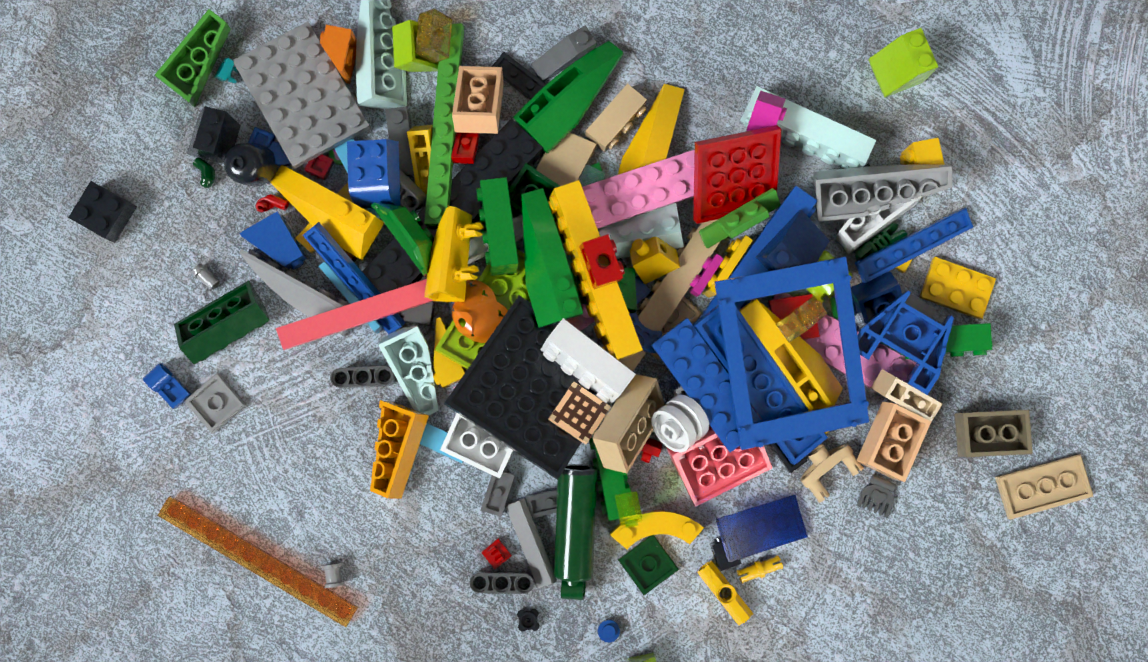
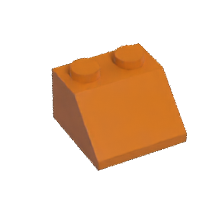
M326 25L325 31H322L320 35V44H322L323 49L344 81L350 84L356 61L357 39L352 29Z

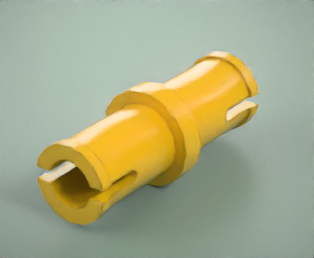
M776 555L762 562L758 560L754 562V565L738 569V576L747 574L739 578L740 582L743 584L758 577L764 578L768 573L783 569L782 562L773 565V563L781 560L780 557Z

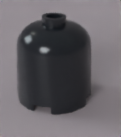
M236 144L227 151L224 158V169L228 177L234 182L257 187L270 183L275 177L278 167L275 164L273 151L261 144Z

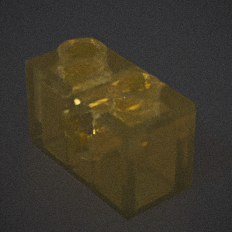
M435 8L420 13L415 53L432 63L449 58L452 19Z
M813 296L791 311L776 326L787 341L790 342L810 329L827 312L822 303Z

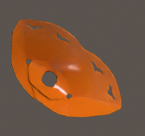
M467 280L465 301L454 302L452 318L458 332L472 341L486 343L503 319L502 316H498V310L504 316L508 310L497 302L494 292L488 285L478 280ZM483 290L485 291V294L488 295V297L485 296V295H482ZM460 318H463L466 321L464 327H462L459 323Z

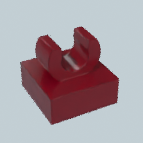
M321 154L317 158L308 161L304 170L325 181L335 162L333 159Z

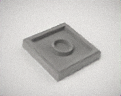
M218 372L184 400L211 434L217 432L247 406Z

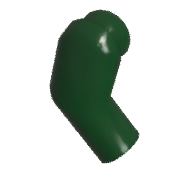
M197 157L193 161V166L201 171L200 184L204 188H210L215 181V169L206 161Z

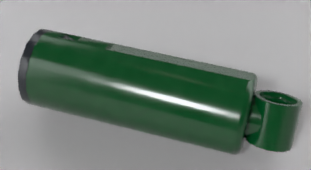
M568 464L559 479H557L554 576L562 580L561 599L584 600L586 581L593 577L597 467L591 465Z

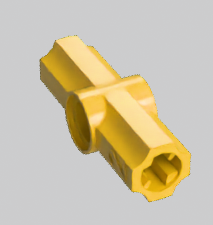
M710 560L700 567L697 571L698 575L735 622L741 625L750 619L754 613L713 561ZM724 587L730 589V595L727 598L720 597V590Z

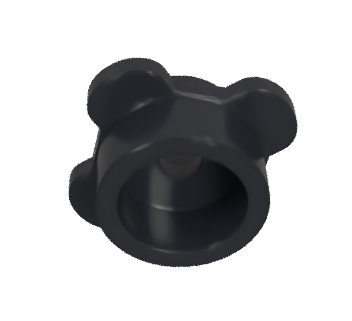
M533 608L531 611H524L521 609L517 612V617L519 618L518 629L521 632L539 629L540 625L537 622L538 610Z

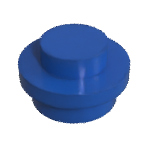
M604 620L600 623L598 635L602 641L610 643L619 637L620 629L615 621Z

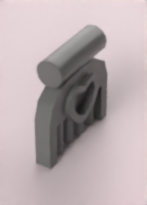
M872 475L870 478L872 485H867L863 488L856 506L861 507L862 505V508L865 509L870 498L871 502L868 510L871 511L873 505L876 504L873 512L877 513L880 503L883 502L879 515L882 516L885 510L883 517L888 518L894 504V496L891 492H894L896 484Z

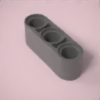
M388 366L338 368L330 376L331 383L334 386L344 389L386 387L393 385L397 379L392 369ZM385 370H388L391 374L387 382H383L380 377L381 373ZM366 371L369 379L367 382L361 383L359 375ZM344 372L347 380L344 384H339L337 380L338 375Z
M477 571L471 577L469 584L475 593L526 594L533 589L534 577L527 571ZM481 576L485 578L486 585L484 587L476 586L474 582L476 577ZM498 577L507 578L508 586L504 588L499 587L496 583ZM521 577H527L531 584L527 588H522L518 584V580Z

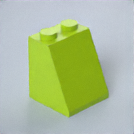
M922 28L901 35L868 59L884 98L923 83L938 68Z

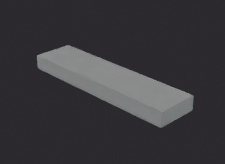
M525 499L506 505L505 507L537 587L540 588L557 582Z

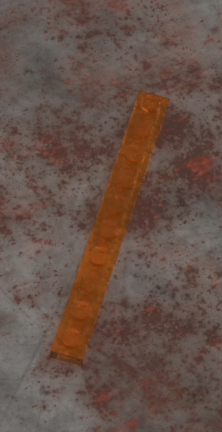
M173 496L167 498L157 515L344 627L349 625L359 608Z

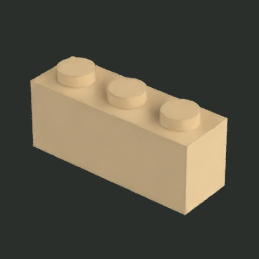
M627 83L589 126L585 136L591 142L596 143L597 147L604 153L608 148L612 150L619 142L617 138L622 132L626 134L633 126L631 122L635 117L640 118L647 110L645 107L647 99Z

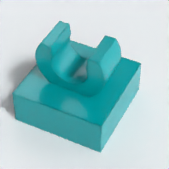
M224 58L214 78L221 82L227 79L230 83H236L237 81L231 77V72L240 73L236 67H233V60Z

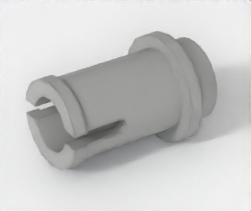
M200 263L192 270L193 277L203 282L210 291L219 285L220 280L207 269L206 265Z

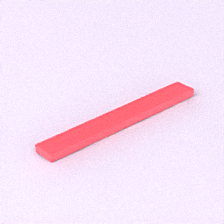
M427 279L278 327L276 331L283 351L432 302V299L424 297Z

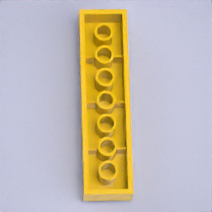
M580 181L554 188L548 204L551 213H555L557 219L555 224L559 235L562 234L565 240L563 243L566 255L571 256L573 262L570 264L574 276L578 275L581 284H578L582 297L585 296L588 305H586L587 313L590 318H594L596 324L594 326L595 334L598 339L601 338L604 345L601 348L617 360L642 351L618 283L616 282L595 290L592 286L579 246L582 242L600 237ZM598 257V263L601 266L607 267L609 265L606 257Z

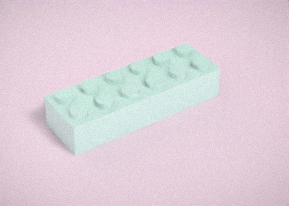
M756 86L740 119L744 126H748L760 91L773 95L776 94ZM787 99L785 100L783 107L787 108L784 119L777 122V125L781 128V140L785 145L801 148L803 153L810 156L816 155L827 164L832 165L834 163L840 166V169L863 167L866 164L876 142L875 139Z

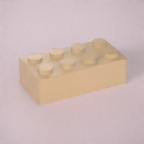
M636 374L621 395L615 400L613 407L605 415L599 429L595 431L593 441L604 468L628 473L654 430L652 427V416L659 408L665 406L657 378Z

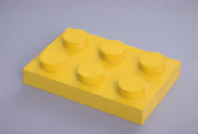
M745 235L729 244L726 252H728L727 256L724 257L702 294L708 298L716 295L715 281L728 279L753 241L751 238Z
M933 257L919 298L977 319H983L996 278L941 258Z

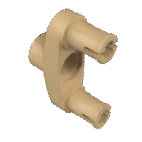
M821 444L807 455L812 461V465L803 473L800 481L805 488L810 489L819 503L825 500L824 497L828 498L830 496L819 479L836 464L843 461L852 476L859 473L858 470L862 471L864 469L856 461L857 459L853 455L854 451L849 444L840 445L830 451Z

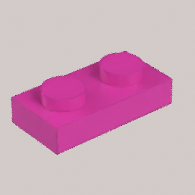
M718 254L712 258L708 256L702 265V268H704L700 276L696 275L690 283V286H692L691 294L697 297L702 293L724 258Z

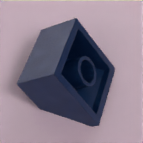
M890 271L867 283L862 282L851 287L852 299L863 325L902 294L900 284Z

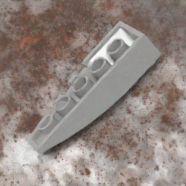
M884 165L813 172L814 194L817 200V220L828 221L864 217L880 209L881 211L889 209V206L899 203L904 204L912 201L911 199L920 196L925 197L952 188V165Z

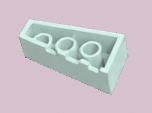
M676 203L598 229L600 237L608 234L610 240H614L617 247V252L615 253L617 259L631 257L629 250L632 248V243L639 238L646 241L652 237H658L675 249L684 247Z

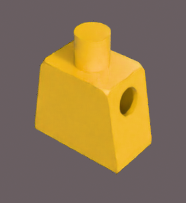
M652 237L646 241L640 238L636 239L629 250L632 265L644 284L681 267L677 250L658 237Z

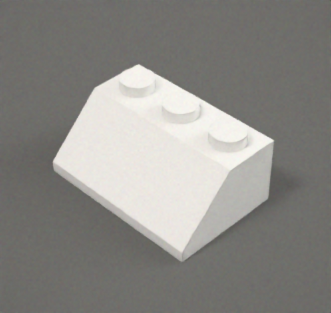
M456 413L440 449L498 478L501 477L513 454L512 449L458 413Z

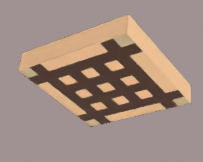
M573 382L548 420L586 445L611 406Z

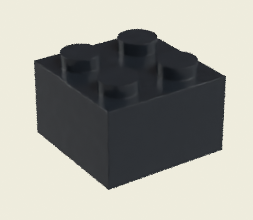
M90 181L68 218L104 239L116 243L137 206Z

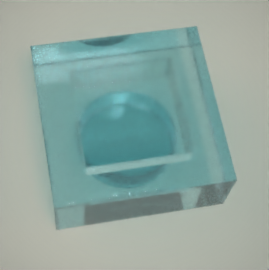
M586 164L579 178L581 186L603 180L606 173Z

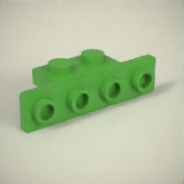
M773 188L701 229L699 234L704 246L709 248L728 236L732 239L769 217L768 213L781 205L776 190Z

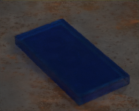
M796 495L783 497L716 518L728 562L808 537Z

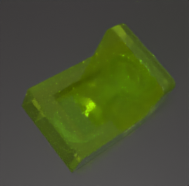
M637 491L615 495L620 525H625V528L638 526V522H642V513Z

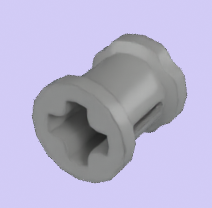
M342 562L322 565L326 577L325 588L345 585L341 579L340 567Z

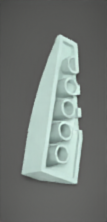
M361 0L356 41L357 105L373 109L407 106L406 71L394 68L392 26L396 25V22L390 13L389 8L392 7L390 0Z

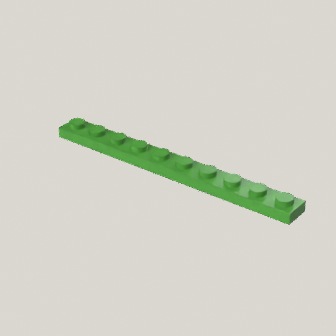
M462 23L442 24L424 222L427 227H438L446 208L450 206L453 172L451 156L456 136L452 112L459 66L462 63L464 26Z

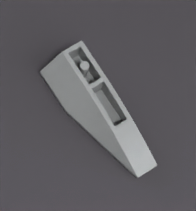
M242 249L239 252L252 270L275 293L309 317L349 304L340 298L337 302L334 301L336 297L322 288L316 291L317 286L307 280L304 283L298 281L297 278L299 276L289 270L286 273L278 270L280 265L269 259L267 263L260 260L262 255L251 249L248 253ZM349 329L338 333L343 336H346Z

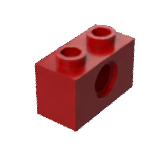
M608 234L581 243L579 248L594 290L623 279L624 267L621 261H617L615 255L617 247L614 240H610ZM598 257H606L609 265L607 267L601 266L598 263Z

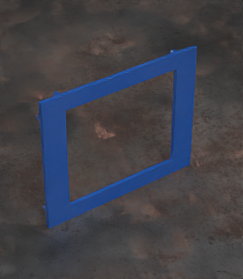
M845 256L715 281L741 450L754 447L761 448L763 445L869 423L867 409L869 402L866 401L850 287L852 277L849 275L847 258ZM833 283L850 402L753 423L735 302Z

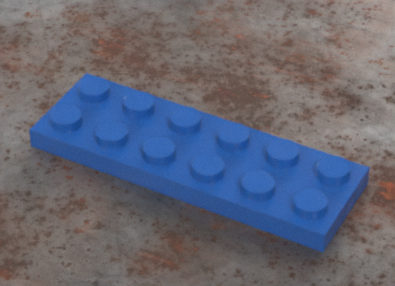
M685 318L650 345L688 397L694 399L702 407L707 415L709 426L728 452L731 453L740 446L729 374L689 319ZM751 406L753 423L762 421Z

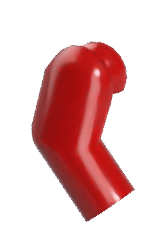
M269 194L260 198L255 207L259 212H266L274 207L286 211L289 201Z

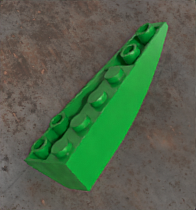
M610 41L593 49L552 79L513 116V119L548 154L578 125L624 55L623 51Z

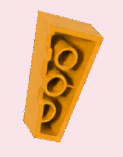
M380 400L381 416L377 422L379 434L378 442L375 441L376 461L373 462L370 491L388 499H402L429 415L395 402Z

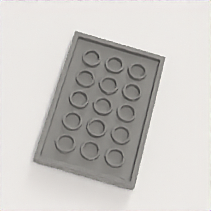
M308 21L233 60L294 169L370 129L365 117Z

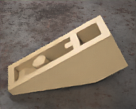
M883 369L871 386L873 390L931 422L942 406L941 402Z

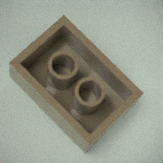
M1029 410L955 413L958 457L1033 454Z

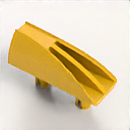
M448 206L434 237L424 294L425 298L432 299L433 301L464 302L466 281L478 278L473 275V273L479 272L477 266H468L469 246L471 237L483 235L477 232L483 229V226L479 222L471 224L472 215L457 207Z

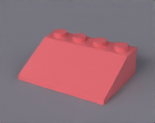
M710 426L706 435L700 440L695 441L694 445L685 452H674L666 447L695 507L772 469L764 446L741 450L739 446L730 453Z

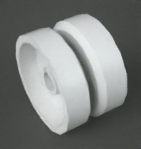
M679 394L653 414L652 427L659 440L667 448L674 452L682 453L693 446L695 441L700 440L706 435L709 430V421L702 407L694 399Z

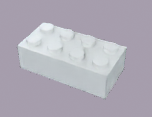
M564 318L552 331L540 349L548 360L556 361L560 364L561 369L566 374H573L579 379L578 382L584 388H591L597 393L596 396L605 403L609 402L612 404L636 375Z

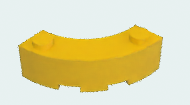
M652 510L625 519L609 534L628 550L638 540L656 534L672 535L690 545L704 527L679 513Z

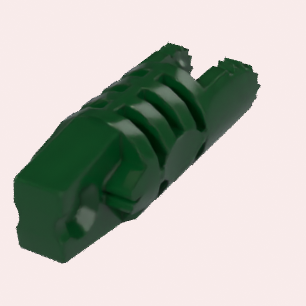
M893 222L861 246V249L855 253L856 261L906 237L908 233L903 229L895 233L899 225Z

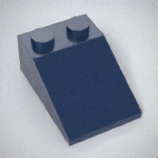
M799 210L756 258L768 271L813 263L819 260L830 240L802 210Z

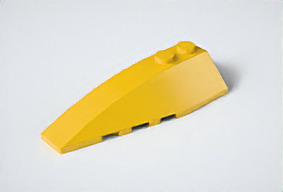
M667 84L663 85L623 155L618 175L667 158L685 89Z
M283 165L280 166L275 177L270 182L312 226L320 222L342 249L363 260L384 225V222L374 214Z

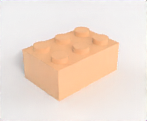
M459 66L452 112L455 132L498 134L504 88L502 67Z
M882 402L856 461L892 479L905 482L931 421L895 403Z

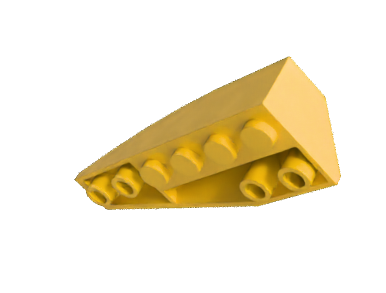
M756 298L739 311L807 409L812 411L835 406L843 388L822 356Z

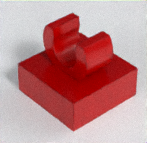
M648 438L641 450L643 451L641 461L649 463L652 455L659 457L662 450V442Z
M499 538L481 552L494 570L512 556Z

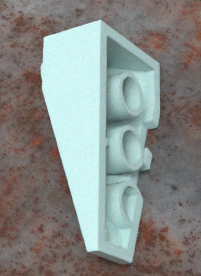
M418 325L401 328L382 337L378 346L412 408L427 415L439 411L429 347Z

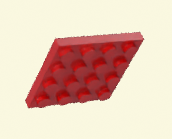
M778 125L695 142L693 220L696 224L720 219L772 188L777 192L781 128Z

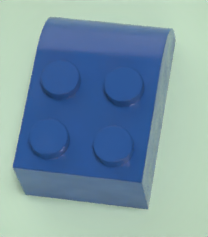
M389 139L347 141L348 188L352 202L363 209L373 208L371 205L374 202L401 206L399 141Z

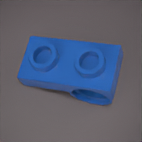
M161 362L143 377L146 385L153 391L158 392L172 409H176L191 395L185 386Z

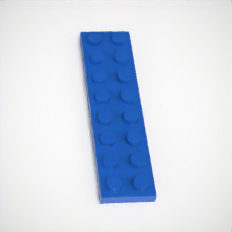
M717 305L695 322L693 326L729 374ZM735 305L749 400L752 408L762 421L809 411ZM823 432L777 442L790 463L795 465L828 437Z

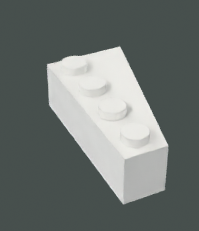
M921 196L911 199L912 201L904 204L899 203L889 206V209L883 211L880 209L871 212L864 217L849 218L835 239L848 254H851L914 207L921 199Z

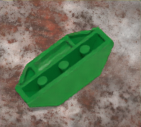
M374 202L371 206L424 277L427 278L433 235L427 227L424 229L420 227L418 222L421 219L414 210L409 212L404 206Z

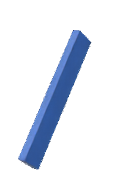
M961 208L855 262L862 282L867 283L973 228L967 209Z
M320 222L303 234L305 239L359 301L381 294ZM398 313L376 320L388 334L393 333L406 323Z

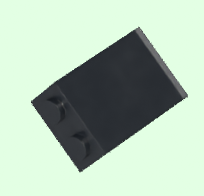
M205 106L198 115L187 154L224 164L225 155L235 145L241 125L226 111Z

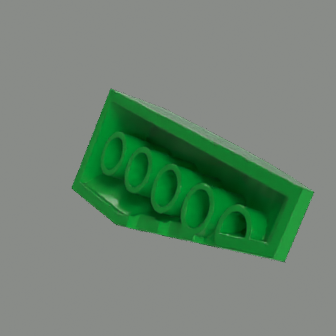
M541 188L522 194L525 280L538 328L560 322L563 318L567 320L583 314L544 190Z

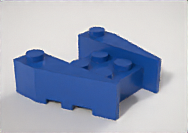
M904 291L857 331L859 351L861 356L869 360L881 341L915 361L916 365L905 382L928 395L940 376L954 317L947 315L942 324L936 322L907 305L905 302L911 292Z

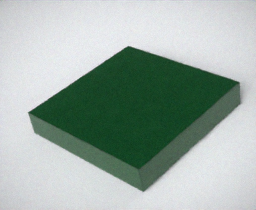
M654 535L648 536L618 558L622 567L644 596L679 570Z

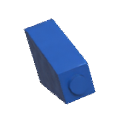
M278 211L240 232L241 237L287 269H297L304 264L303 261L308 259L283 215Z

